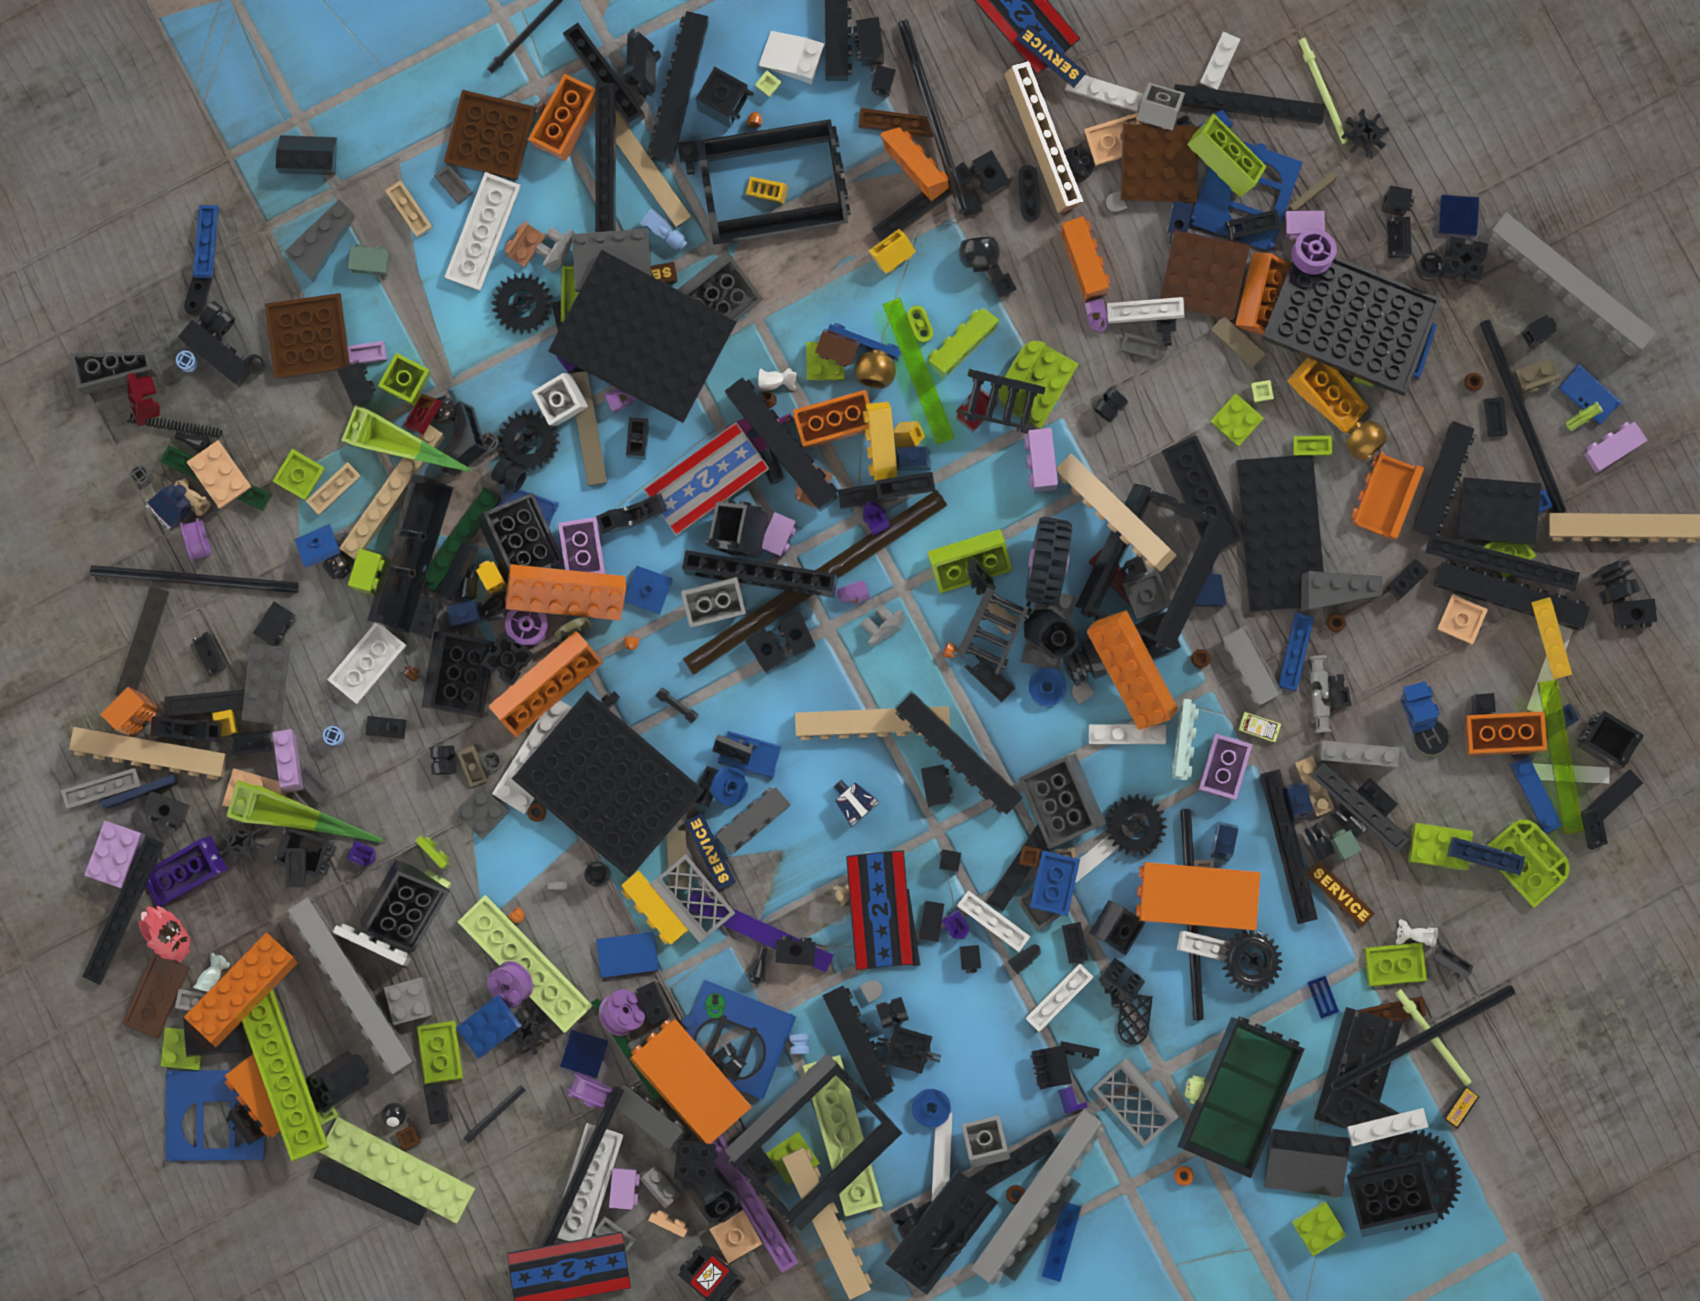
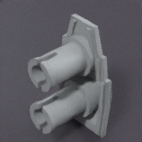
M553 227L549 228L546 237L554 241L555 245L551 249L543 243H539L535 249L536 254L545 258L543 265L551 273L563 265L572 244V234H576L572 229L566 234H562Z
M885 605L879 606L875 613L884 621L880 628L870 617L862 622V628L871 635L868 641L870 647L879 644L901 630L906 620L901 609L892 614Z

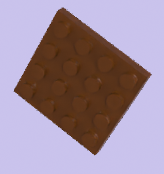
M462 90L444 163L518 181L536 107Z
M1123 124L1120 201H1178L1197 203L1198 155L1187 144L1193 134L1199 129V126H1174L1173 130L1156 125Z
M1175 230L1160 299L1183 297L1185 311L1220 318L1226 317L1233 320L1250 245Z
M341 293L265 304L275 379L337 371V368L350 363Z

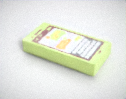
M1244 712L1238 731L1275 743L1281 724Z

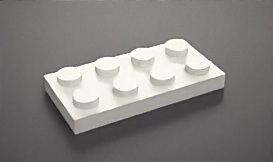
M374 624L327 680L358 705L407 645L384 626Z
M342 924V926L336 925L333 933L401 965L408 966L411 960L407 957L408 953L396 948L393 951L389 949L391 945L379 940L374 942L372 941V936L362 932L357 934L355 933V928L346 924Z

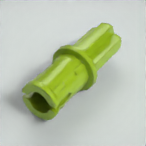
M1596 401L1583 411L1579 410L1580 413L1566 421V426L1570 431H1573L1585 422L1589 423V420L1602 413L1603 409Z

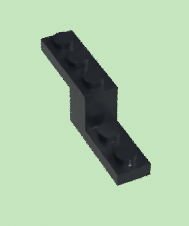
M933 472L875 480V484L838 489L840 509L865 506L869 501L878 504L897 501V497L935 492Z

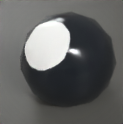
M389 1103L382 1110V1120L389 1127H399L406 1119V1111L399 1103Z

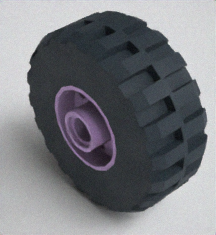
M1050 517L1039 518L1033 549L1031 548L1028 563L1029 572L1025 597L1029 602L1051 606L1059 603L1064 578L1068 569L1072 524L1067 520Z

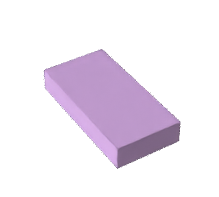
M384 341L348 346L350 363L355 360H359L360 364L387 361Z

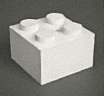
M562 373L532 391L548 424L552 426H558L588 408L572 374Z

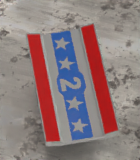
M736 422L643 490L648 497L662 494L667 512L661 515L677 536L715 509L716 502H724V500L729 499L769 470V467Z

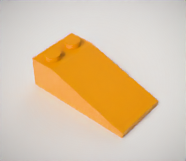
M1306 358L1287 380L1301 397L1345 434L1348 433L1369 408L1337 369L1310 358Z

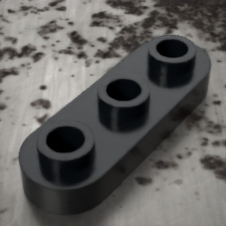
M1024 165L1018 171L1021 215L1025 221L1035 222L1041 213L1037 171L1031 165ZM1029 173L1031 177L1029 179L1024 178V174ZM1031 192L1032 197H1027L1025 193ZM1029 210L1034 211V215L1029 216L1027 212Z
M192 276L184 303V309L189 315L199 316L203 312L213 278H194ZM202 285V289L197 291L196 286ZM196 303V308L192 309L190 307L191 304Z

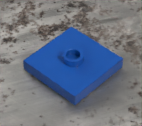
M330 524L295 539L305 568L341 553Z
M636 566L624 602L660 615L673 578Z

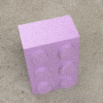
M1052 429L1028 430V434L1024 439V448L1029 452L1026 458L1027 469H1031V474L1028 477L1029 488H1033V493L1056 490L1058 480Z
M593 517L558 523L565 570L606 574L597 518Z
M1215 733L1197 790L1235 801L1253 744Z
M104 821L85 876L122 888L140 850L145 834Z

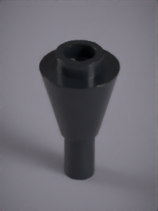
M180 432L175 434V439L185 442L199 453L210 446L208 436L186 435Z
M760 947L758 957L746 975L752 983L760 984L761 981H765V957L768 950L766 948Z

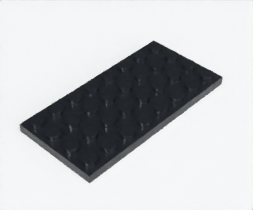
M1313 455L1237 460L1236 466L1250 612L1301 608L1302 574L1309 571L1324 572Z

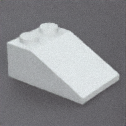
M771 31L759 67L813 84L824 52V44L805 37Z

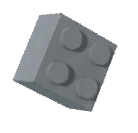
M1148 83L1136 120L1145 124H1153L1163 129L1173 130L1185 93Z
M423 977L384 987L393 1025L434 1015Z
M999 1115L961 1124L972 1168L1010 1159Z

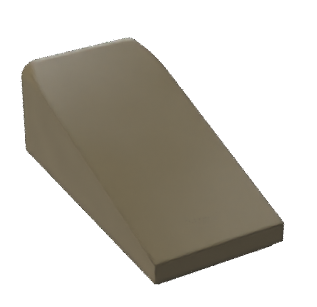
M471 744L456 750L470 788L487 782L488 778L475 745Z

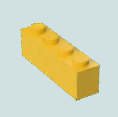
M889 402L866 404V411H863L864 422L868 424V429H865V437L870 447H867L868 459L871 458V465H868L869 476H873L874 481L898 477L891 406Z
M1551 598L1531 602L1553 680L1572 675Z
M637 871L621 885L623 887L621 892L628 900L630 898L633 899L636 903L634 908L640 915L644 913L648 917L646 922L652 929L657 928L661 934L658 936L665 944L669 942L672 945L689 931L640 871Z

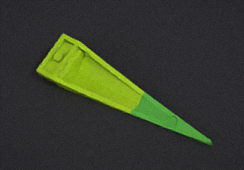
M355 405L341 441L366 450L471 472L470 468L377 413Z
M239 780L236 783L226 817L244 823L287 826L379 843L383 841L380 837L262 786H255Z

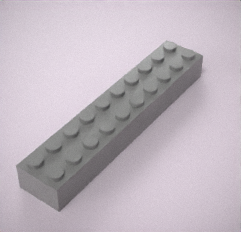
M1507 212L1487 235L1488 243L1492 247H1498L1502 250L1503 255L1507 259H1513L1517 262L1518 267L1522 271H1528L1532 274V278L1537 283H1543L1547 286V290L1552 295H1558L1562 298V302L1567 307H1573L1577 310V314L1582 319H1588L1592 322V326L1597 331H1603L1612 343H1618L1627 355H1637L1655 335L1656 332Z
M307 897L288 910L290 921L293 925H297L300 928L299 935L304 942L307 941L310 944L309 950L313 957H317L321 961L319 966L324 974L330 975L332 979L330 983L335 991L338 990L342 994L340 999L343 1004L351 1008L353 1020L361 1024L363 1027L361 1030L362 1034L374 1044L371 1047L377 1056H381L384 1060L382 1065L388 1073L397 1074L416 1062L417 1060L337 935L333 933L334 930L314 899Z

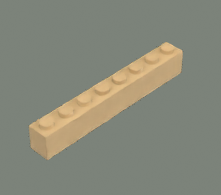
M1026 62L1012 66L1004 75L1058 213L1074 209L1083 200L1030 64Z
M429 425L424 435L419 434L417 438L437 449L445 439V436ZM402 458L339 549L356 560L359 548L366 550L406 494L411 474L419 475L427 463Z
M1072 453L1056 468V471L1060 474L1058 478L1065 485L1069 483L1072 486L1070 490L1077 497L1081 494L1084 497L1082 502L1090 509L1094 507L1097 510L1095 514L1102 521L1106 519L1109 522L1107 526L1114 533L1119 531L1122 534L1119 538L1127 545L1131 543L1134 546L1132 550L1139 557L1143 555L1146 558L1144 562L1152 570L1156 567L1161 572L1177 556Z
M1549 513L1546 515V538H1552L1553 542H1562L1564 539H1571V542H1582L1583 539H1590V542H1602V539H1609V542H1621V539H1628V542H1640V539H1648L1649 543L1659 542V539H1667V543H1677L1678 540H1686V543H1697L1700 539V514Z
M949 706L929 707L950 727ZM895 708L795 713L796 737H800V740H812L811 737L819 736L820 740H826L838 735V739L850 738V735H858V738H868L869 734H877V737H888V733H896V736H908V732L914 731L909 727L911 724L906 719L902 721L895 714L897 712ZM920 732L918 734L915 733L916 736L922 735Z
M73 727L69 750L75 751L74 755L86 757V753L93 754L95 759L105 760V757H110L112 762L123 763L124 760L131 761V765L142 767L144 763L149 764L151 769L161 770L162 767L169 768V772L179 774L183 770L188 771L187 775L199 777V773L206 774V778L218 780V777L224 778L228 755L224 753Z
M804 1147L782 1156L801 1199L820 1182L819 1178H821L818 1168H813L810 1162L813 1158L809 1149L804 1150ZM832 1202L812 1222L848 1298L851 1300L871 1290L869 1285L872 1284L868 1273H863L861 1267L864 1264L859 1255L855 1256L852 1250L855 1248L851 1237L847 1239L844 1233L847 1231L843 1220L838 1221L836 1214L839 1212L834 1202Z

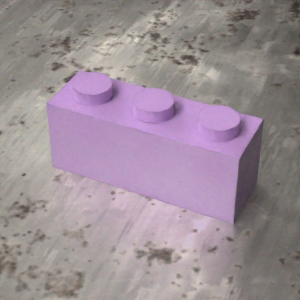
M1628 422L1618 427L1620 431L1616 434L1610 432L1602 438L1603 442L1600 444L1595 442L1586 448L1588 451L1583 455L1595 473L1603 470L1648 441L1636 422L1631 424Z
M292 729L272 732L280 788L284 793L303 790L295 733Z

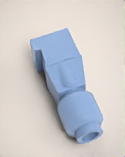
M650 209L640 222L643 227H649L653 233L666 239V243L674 250L679 249L682 251L688 244L685 236L678 230H673L669 222L654 209Z

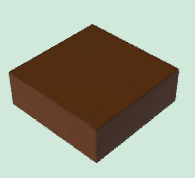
M1022 845L1019 865L1038 868L1041 849Z
M414 1125L396 1132L403 1151L421 1143Z

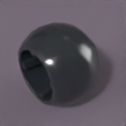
M994 237L965 239L959 247L960 261L965 268H973V272L989 271L990 266L996 265L999 261V244Z

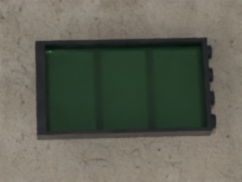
M1239 1016L1238 1019L1231 1017L1205 1078L1204 1087L1198 1100L1195 1102L1177 1147L1251 1178L1305 1049L1299 1046L1300 1042L1291 1038L1286 1041L1282 1039V1034L1275 1031L1268 1033L1266 1032V1027L1257 1023L1255 1026L1250 1025V1020Z

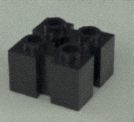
M1450 236L1445 250V255L1449 256V258L1444 260V268L1440 277L1455 280L1460 276L1463 277L1462 282L1477 285L1481 281L1484 268L1483 265L1479 264L1486 258L1488 244L1478 241L1465 244L1466 239ZM1462 257L1466 258V259H1467L1466 264L1463 263V260H1461L1460 258H1462Z
M502 632L493 644L496 648L494 652L488 651L479 664L491 673H494L495 670L501 673L498 678L512 686L521 675L518 671L520 666L526 667L535 654L524 646L515 647L513 644L516 641ZM507 654L510 655V658H509V659L511 660V663H510V664H509V663H506V664L503 663V661H504V659L502 658L503 655H504V656H507Z

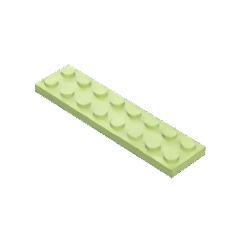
M484 895L458 921L499 965L506 961H514L521 964L529 972L533 980V992L529 997L564 1033L593 1006L487 895Z
M840 1055L831 1057L844 1069ZM817 1062L803 1065L804 1072L806 1073ZM837 1076L832 1078L812 1098L832 1169L864 1140L850 1089ZM871 1164L839 1194L845 1217L883 1206Z
M337 1117L326 1138L329 1148L320 1151V1153L455 1223L459 1222L476 1189L340 1117Z

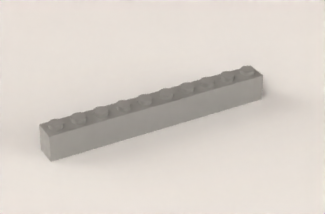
M1083 1109L971 1270L992 1285L1001 1281L1006 1267H1010L1013 1264L1014 1256L1018 1250L1021 1251L1025 1247V1240L1036 1231L1037 1223L1041 1218L1046 1217L1052 1202L1055 1203L1060 1197L1059 1192L1063 1186L1066 1187L1070 1183L1071 1175L1081 1167L1082 1159L1086 1154L1091 1153L1094 1148V1142L1105 1133L1104 1128L1106 1125Z

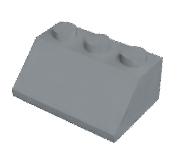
M737 577L681 591L690 628L746 614Z

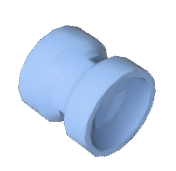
M181 351L176 357L178 367L184 372H193L198 366L197 358L190 351Z
M329 726L323 732L324 741L331 746H339L344 741L343 731L336 726Z
M808 1034L789 1035L790 1041L793 1044L790 1048V1054L809 1053V1047L806 1046L809 1040Z

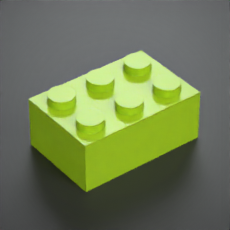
M1414 823L1412 824L1407 862L1463 871L1468 870V861L1447 856L1451 837L1472 842L1473 831Z

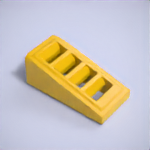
M750 176L745 195L784 205L789 187L785 183ZM759 183L756 193L753 192L755 184ZM763 184H764V185H766V186H765V190H764V194H761L762 188H763ZM772 186V194L771 196H769L770 188Z

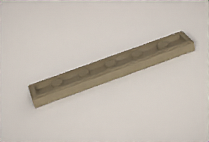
M588 372L572 373L588 405V408L576 414L588 486L607 483Z

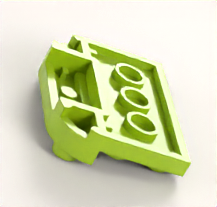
M1030 341L1024 345L1005 376L1046 387L1044 395L1037 393V397L1035 396L1028 422L1038 429L1043 427L1079 365L1041 341ZM1002 385V388H999L998 397L1002 407L1005 409L1010 390H1008L1009 386ZM1022 389L1017 392L1012 414L1020 419L1022 418L1027 398L1026 390Z
M1519 819L1512 822L1487 845L1525 856L1521 875L1501 870L1500 872L1533 908L1555 891L1568 877L1570 866L1567 857L1542 829L1531 820Z

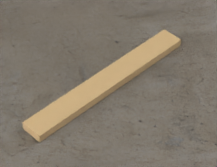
M616 110V144L673 225L678 228L691 219V215Z

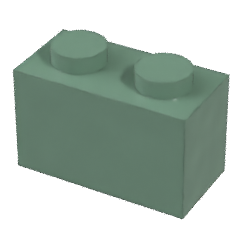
M356 244V247L350 246L348 270L351 273L388 276L391 254L385 247L375 246V249L367 248L366 245Z
M1342 829L1331 835L1333 839L1329 840L1339 861L1345 860L1361 851L1351 830L1345 831Z

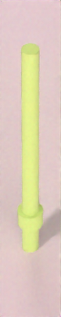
M1306 38L1300 39L1299 43L1304 53L1303 58L1306 63L1308 62L1341 143H1348V138H1341L1345 130L1315 62V54L1310 50Z
M1401 989L1398 990L1395 994L1404 1005L1405 1011L1412 1015L1423 1031L1431 1028L1416 1009L1415 1003L1409 1000ZM1438 1037L1432 1039L1431 1042L1464 1085H1469L1472 1081Z

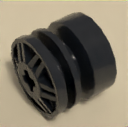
M1629 560L1616 561L1601 567L1598 571L1591 574L1592 579L1602 578L1601 581L1595 583V586L1605 585L1606 589L1598 593L1603 605L1641 591L1637 579L1628 580L1626 577L1634 572L1633 569L1623 570L1624 567L1631 565Z
M1091 639L1080 642L1082 651L1078 652L1076 648L1072 655L1068 658H1063L1066 672L1075 686L1081 685L1079 676L1082 677L1084 683H1087V673L1089 672L1094 679L1107 675L1106 668Z

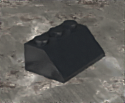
M280 135L276 149V170L278 173L336 175L337 137Z

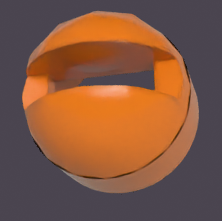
M752 112L747 118V125L753 128H760L762 126V116L758 112Z
M624 637L625 648L632 651L636 650L639 646L640 638Z
M948 642L942 652V656L953 659L956 657L953 652H958V648Z
M518 906L508 915V918L514 923H520L524 919V911Z

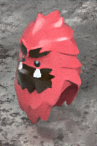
M148 906L146 912L141 913L142 921L138 923L143 937L148 942L147 946L154 949V953L161 955L160 957L163 959L181 962L191 952L189 949L191 944L190 936L186 928L182 926L181 921L171 912L159 906H156V909Z

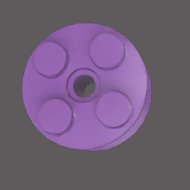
M1308 229L1298 236L1292 248V260L1298 269L1307 274H1321L1331 266L1336 256V243L1327 232L1320 229Z
M196 518L195 522L184 525L181 522L183 540L191 563H194L195 559L202 557L209 559V555L212 552L208 538L204 539L207 535L203 520L199 521Z
M510 610L506 616L505 628L507 634L516 641L515 643L531 647L544 640L548 633L549 622L545 613ZM530 622V626L525 628L524 623Z
M506 961L489 974L487 983L493 998L500 995L510 1008L518 1006L533 992L531 975L517 962Z
M621 989L615 991L601 1002L599 1016L602 1024L609 1032L617 1036H625L642 1025L645 1018V1010L636 993Z
M574 1073L576 1078L572 1087L567 1089L569 1092L568 1096L577 1100H584L583 1104L594 1108L595 1106L603 1109L612 1088L589 1076Z

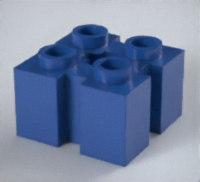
M1426 681L1403 687V694L1400 699L1407 714L1412 734L1435 728V721H1438L1440 712L1437 704L1432 702L1433 691L1431 686H1427Z

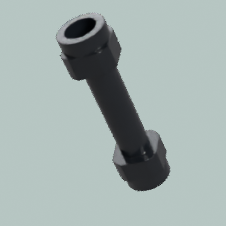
M662 687L657 692L656 697L662 702H667L683 714L687 721L693 724L699 714L692 709L686 708L670 696V692Z

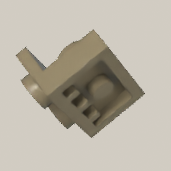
M1552 358L1515 371L1522 393L1527 391L1529 394L1540 390L1539 387L1544 385L1547 388L1558 384L1557 381L1561 378V375L1557 374Z

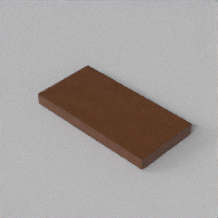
M153 952L122 1024L159 1039L176 1001L178 990L181 989L190 967L174 960L163 959L160 957L161 955Z

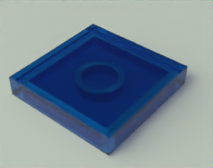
M1441 195L1438 233L1476 236L1478 230L1479 197Z
M571 1030L560 1067L598 1078L609 1041Z

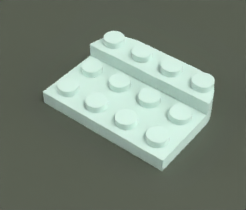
M1183 699L1180 702L1179 715L1177 717L1178 729L1175 756L1172 761V779L1187 780L1188 777L1191 778L1192 766H1189V761L1194 756V747H1191L1192 739L1196 738V728H1193L1194 720L1198 719L1199 709H1195L1196 704L1191 703L1192 700Z

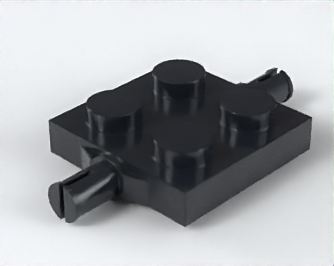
M895 1026L893 1035L889 1040L878 1037L877 1040L884 1043L876 1042V1045L887 1047L886 1064L922 1074L924 1065L928 1060L940 1062V1059L933 1058V1056L941 1058V1055L930 1052L933 1036Z

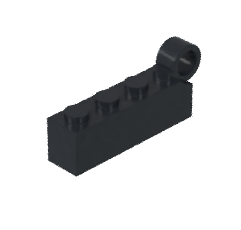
M192 319L178 336L181 341L238 387L242 385L250 374L259 375L265 370L266 364L261 356L252 354L247 358L244 356L239 358L235 354L237 351L229 344L227 346L221 343L223 339L214 332L212 335L207 332L208 327L200 320L196 323ZM254 359L261 361V366L257 370L250 369V362Z

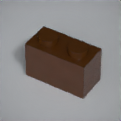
M824 329L815 353L819 354V357L822 359L836 360V363L840 366H851L858 351L860 341Z

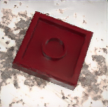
M421 394L403 427L424 435L442 402L436 398Z

